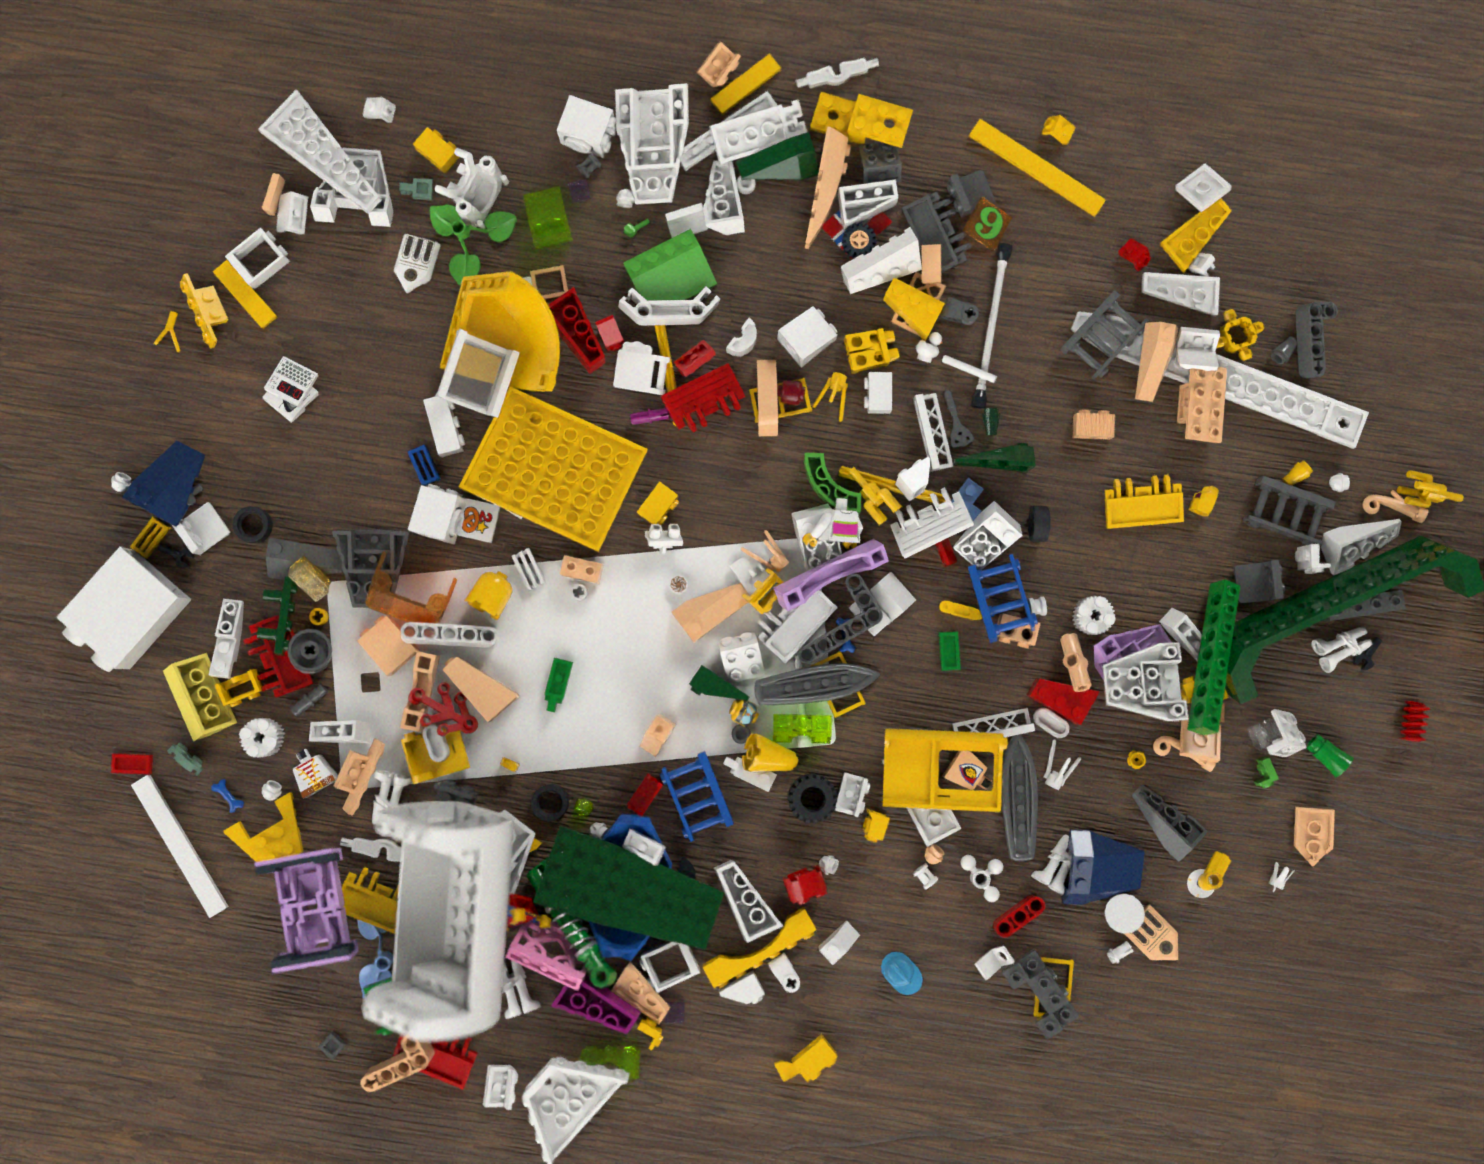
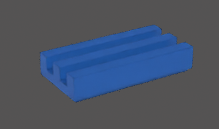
M425 444L407 452L422 486H427L441 480ZM421 450L424 451V454L428 460V463L434 474L433 478L431 477L427 465L424 461V458L420 452ZM414 453H417L421 465L424 469V472L428 478V480L426 481L424 480L420 468L417 464V461L413 455Z

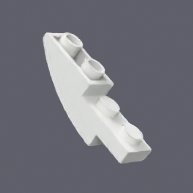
M223 599L215 633L217 640L209 670L211 677L227 679L231 677L233 664L237 662L241 640L243 601Z

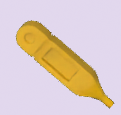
M942 601L939 604V610L943 613L970 620L983 619L981 611L977 608L950 601Z

